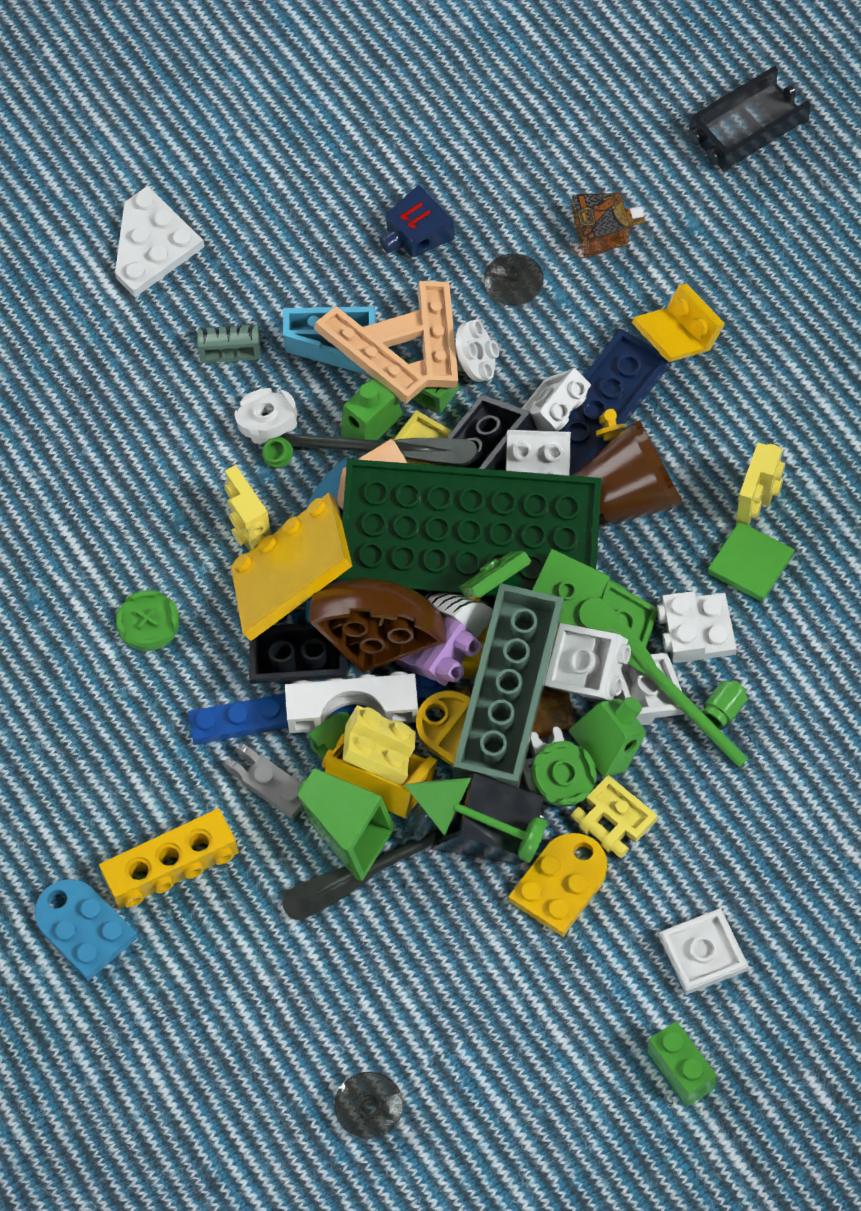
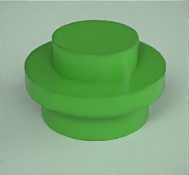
M282 437L272 438L263 447V459L273 468H282L291 461L293 447L289 441Z

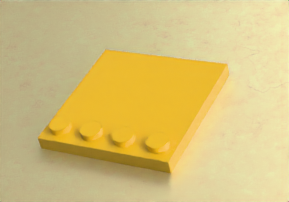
M330 493L312 501L305 511L297 517L288 519L282 528L274 534L264 537L258 546L247 554L240 555L231 565L242 633L250 641L352 567L338 503Z

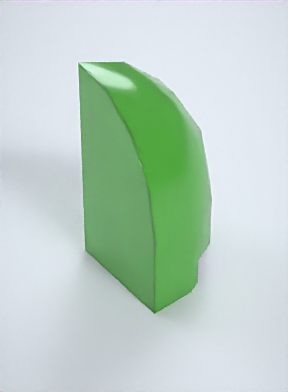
M339 712L332 715L308 734L310 748L322 760L329 749L334 750L336 748L339 738L343 733L345 734V725L350 718L347 712Z

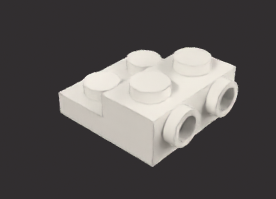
M575 368L545 378L522 409L531 413L539 431L555 430L557 432L569 421L568 417L571 410L578 408L585 401L591 384Z
M694 591L663 595L662 605H657L659 624H665L667 633L662 634L665 653L671 652L672 663L736 655L737 648L725 593L695 597Z
M560 623L544 686L579 694L587 698L602 701L613 700L614 695L618 696L623 687V679L619 676L621 666L628 663L631 655V647L627 645L628 639L615 633Z
M650 654L656 666L681 690L668 654ZM622 664L619 676L623 679V687L618 696L614 695L613 700L619 698L624 701L627 697H632L639 701L642 705V711L636 718L641 725H649L655 718L684 715V712L647 675L637 671L629 664Z

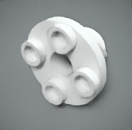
M476 319L462 323L457 330L455 342L457 371L466 372L476 382L493 378L495 358L499 356L498 344L495 340H490L480 320Z

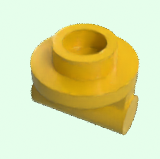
M608 409L599 417V423L603 426V429L595 432L596 437L603 436L604 441L613 440L621 431L626 429V424H616L617 414L615 410Z

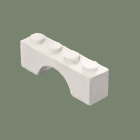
M394 672L389 676L378 677L365 674L355 679L330 678L319 682L300 680L292 684H285L289 733L312 732L322 722L327 720L335 710L352 704L373 708L391 721H401L404 724L416 723L418 703L415 673Z

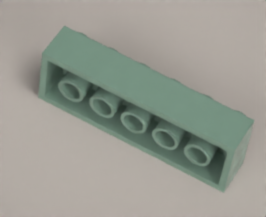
M502 583L499 585L453 765V778L461 779L476 773L519 788L562 615L563 597Z

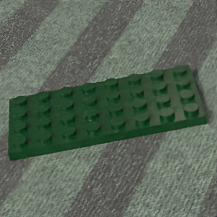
M347 459L342 525L352 567L341 574L338 580L375 578L401 584L416 592L463 595L459 586L479 574L481 567L494 559L498 561L511 551L526 552L531 560L530 564L502 582V584L532 590L551 549L596 569L602 478ZM499 585L482 597L496 598Z

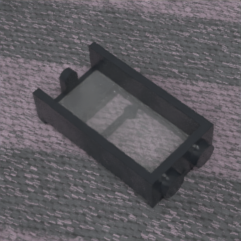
M776 66L771 67L690 116L688 133L691 141L696 146L699 145L706 152L710 162L713 165H718L724 173L731 166L800 124L804 125L809 122L810 102L807 100L799 106L795 104L796 92L793 86L788 85L784 88V91L778 86V69Z

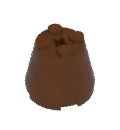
M640 420L624 429L585 464L580 471L575 473L576 476L602 478L599 520L603 527L607 524L611 525L672 510L684 504Z

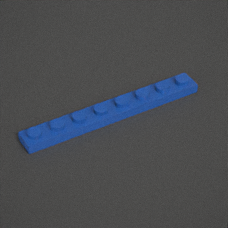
M403 671V672H406V673H408V674H414V673L411 672V671ZM415 673L418 704L423 703L435 693L447 691L446 686ZM285 693L188 711L194 745L288 728ZM359 704L346 705L335 710L329 717L339 712H347L351 716L357 705L363 708L368 706Z

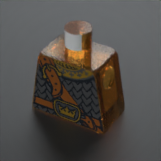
M619 193L572 195V214L584 258L627 245L629 243L630 226L644 224L642 207L625 209L622 196Z

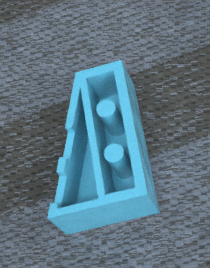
M375 306L338 307L362 327L377 323ZM334 307L283 308V339L287 353L369 375L314 330L315 322Z

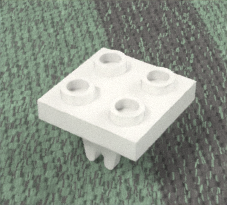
M507 430L506 471L569 475L571 432Z

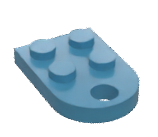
M67 879L53 883L41 893L37 900L35 919L39 930L87 981H90L138 938L137 933L90 885L82 881ZM56 895H63L67 898L66 904L61 908L49 906L50 900Z

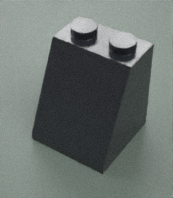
M476 773L461 778H471L459 803L463 806L522 831H526L533 818H543L542 803L544 797ZM455 812L445 835L436 826L432 848L512 865L524 863L518 856L522 839L461 813Z

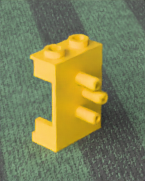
M343 733L337 742L336 748L334 750L329 749L323 759L322 768H325V773L382 796L389 812L406 818L418 801L405 784L432 781L438 760L430 756L425 759L413 753L408 765V777L404 784L400 786L344 761L343 747L345 734Z

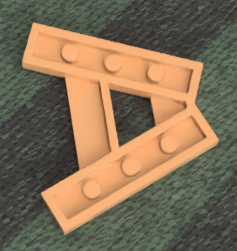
M419 281L417 288L418 311L362 327L335 306L315 322L314 330L394 393L405 404L425 387L456 388L458 384V371L449 282ZM422 337L423 360L408 364L388 347Z

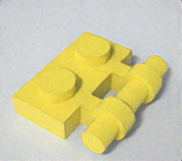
M609 775L586 798V803L593 809L587 814L578 807L571 815V818L579 823V829L585 834L591 833L601 842L602 848L608 853L614 852L620 858H623L629 850L621 842V839L626 835L636 843L658 820L656 813ZM602 817H605L615 826L611 832L598 823Z

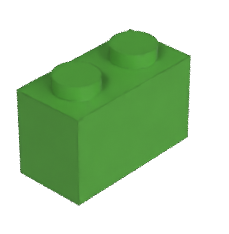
M677 1021L649 1038L647 1053L686 1107L715 1089L717 1075Z

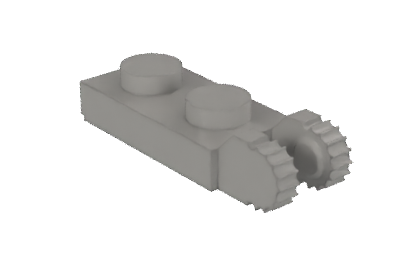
M240 743L236 751L253 766L247 772L236 761L227 758L223 763L224 767L228 772L241 780L242 785L289 818L294 819L303 808L298 797L301 782L265 757H260L253 749Z

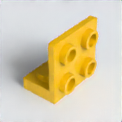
M687 283L678 286L667 308L635 316L632 321L640 333L669 362L710 351L725 325Z

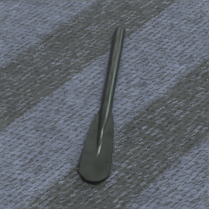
M289 433L278 436L289 441L292 446L362 452H370L387 442L382 440ZM407 438L393 440L405 459L424 463L463 467L471 464L478 454L475 443L468 439Z
M436 829L377 857L362 882L357 880L345 866L289 889L283 897L285 913L294 920H304L326 909L361 887L377 872L432 846Z

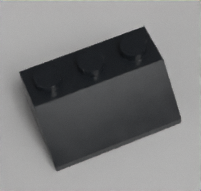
M481 394L447 438L468 439L475 443L478 451L477 457L471 464L463 467L506 471L507 430H538L529 411Z
M311 623L272 625L252 641L249 640L250 684L345 678L350 670V660Z

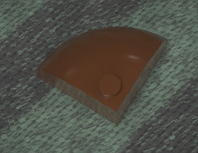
M349 578L330 582L312 596L310 623L361 672L445 643V623L438 608L418 592L401 584L375 578Z

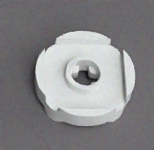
M271 388L253 391L240 401L241 407L238 409V412L235 410V419L239 431L246 437H250L252 442L256 444L265 443L268 439L292 431L297 426L295 401L284 390H281V394L272 393ZM265 412L269 414L266 416H262V414Z

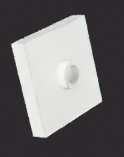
M721 908L659 932V938L686 995L748 971L749 966Z

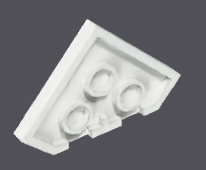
M148 186L124 202L115 269L116 279L134 297H137L204 248L203 239Z

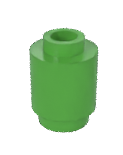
M734 680L721 681L705 702L703 713L718 729H723L725 725H730L748 701L745 688Z

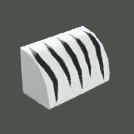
M429 593L425 596L438 608L442 615L462 622L477 638L491 620L493 609L473 599L452 593Z

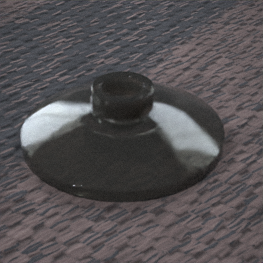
M511 253L499 256L488 265L484 273V286L489 296L495 301L509 306L523 305L532 301L539 295L544 284V275L540 265L534 259L523 254Z
M361 1072L348 1078L337 1091L334 1101L335 1115L341 1127L355 1137L362 1139L382 1137L392 1131L401 1119L403 1112L401 1091L392 1079L381 1073ZM366 1105H373L376 1107V1110L372 1114H366L363 1108Z

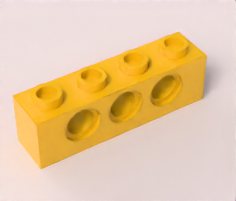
M218 808L99 864L103 879L120 910L124 907L130 908L140 904L145 897L153 893L166 892L175 883L185 878H196L203 873L204 869L215 864H225L232 860L234 855L239 852L236 840ZM204 843L208 845L203 851L193 850L197 844ZM174 857L178 859L173 865L167 866L163 864L168 858ZM138 872L148 873L141 880L133 879V876Z

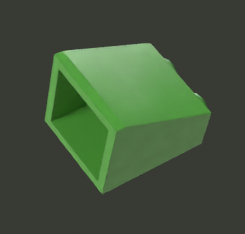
M314 768L310 776L302 781L298 797L313 828L352 875L362 882L395 829L382 796Z

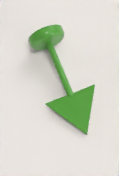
M471 778L405 784L444 835L455 812H458L522 839L518 851L519 858L527 863H530L533 859L546 828V819L535 817L529 823L526 831H522L459 804Z

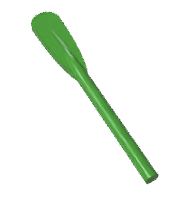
M590 598L581 605L579 619L586 628L619 634L628 639L627 645L631 647V655L627 664L647 675L739 768L748 760L712 721L656 666L652 656L637 635L605 600Z

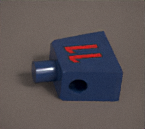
M418 185L387 213L386 224L389 233L382 236L379 241L387 253H391L401 246L411 257H416L455 238L454 221Z

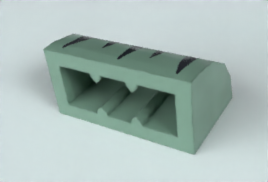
M259 324L199 328L197 331L200 363L261 359Z

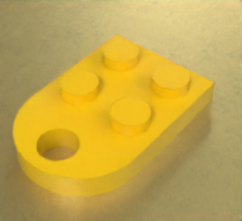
M442 691L431 695L422 703L416 716V729L421 743L430 752L453 767L470 698L460 692ZM432 708H440L445 712L444 718L437 722L430 721L426 715Z
M568 833L553 839L508 896V902L564 937L605 881L607 858L603 848L593 838L579 833ZM580 847H586L592 851L593 855L588 860H579L575 857L574 852Z

